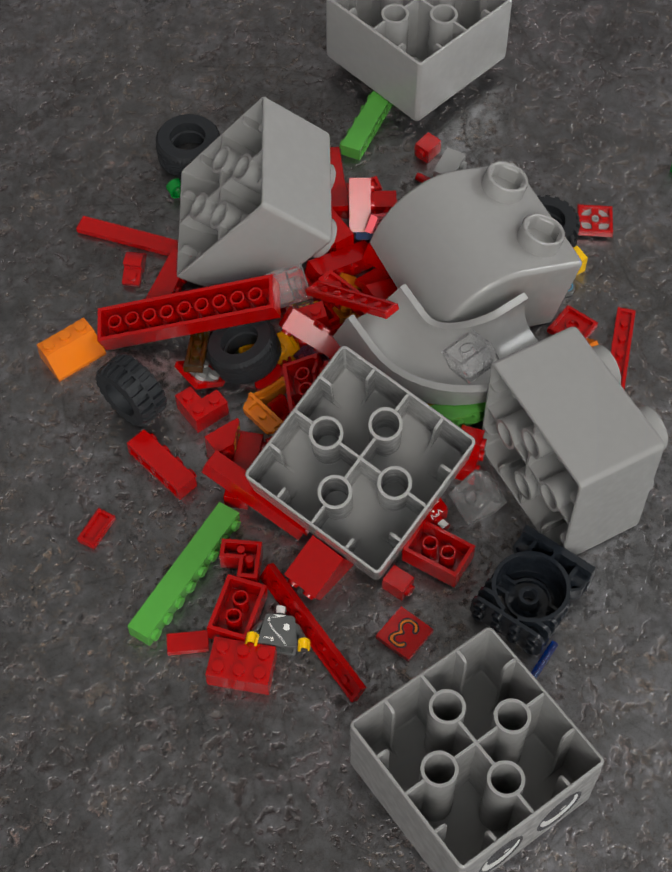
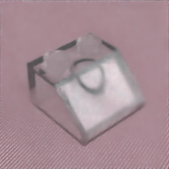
M301 263L265 274H273L279 283L280 308L312 299L305 292L309 285Z
M475 469L449 493L467 525L495 514L507 503L488 471Z

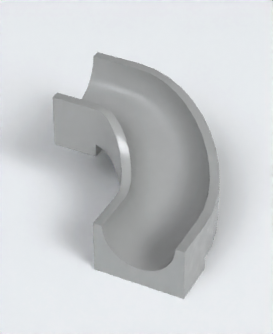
M406 284L400 286L386 299L387 301L398 303L399 310L389 318L384 319L368 313L356 318L353 314L345 320L333 336L340 347H349L425 403L437 405H471L486 402L491 364L539 342L532 334L525 318V304L528 300L525 292L486 315L462 322L444 323L432 319Z

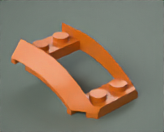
M282 376L271 386L258 392L248 393L247 401L243 406L244 414L267 435L275 434L283 423L266 405L278 395L286 393L284 377Z

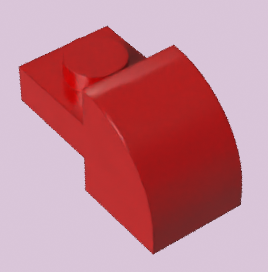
M126 252L123 260L122 285L141 287L142 274L145 271L146 253Z

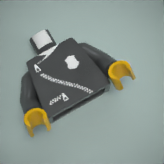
M282 605L275 606L274 614L267 613L264 619L259 620L252 630L247 633L245 644L253 642L254 646H257V644L275 646L277 654L295 656L296 650L300 652L301 648H306L310 651V639L306 638L300 625L295 623V617L286 615L287 608Z

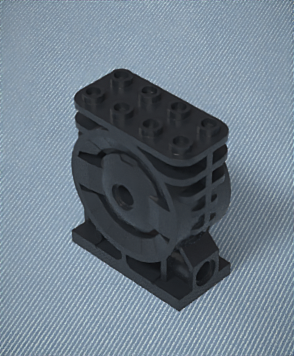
M526 525L522 530L521 536L512 546L511 555L500 562L492 577L487 579L485 586L481 587L478 595L472 599L470 607L471 616L476 621H482L496 633L505 636L510 643L522 647L527 654L531 656L539 655L566 616L570 600L580 599L583 593L587 592L591 586L596 567ZM550 592L553 596L554 605L551 604ZM500 597L505 599V606L501 602ZM524 598H530L532 601L528 602Z

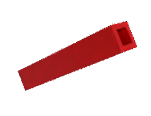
M216 450L202 470L204 475L297 540L302 535H308V530L253 490L245 476L246 470Z

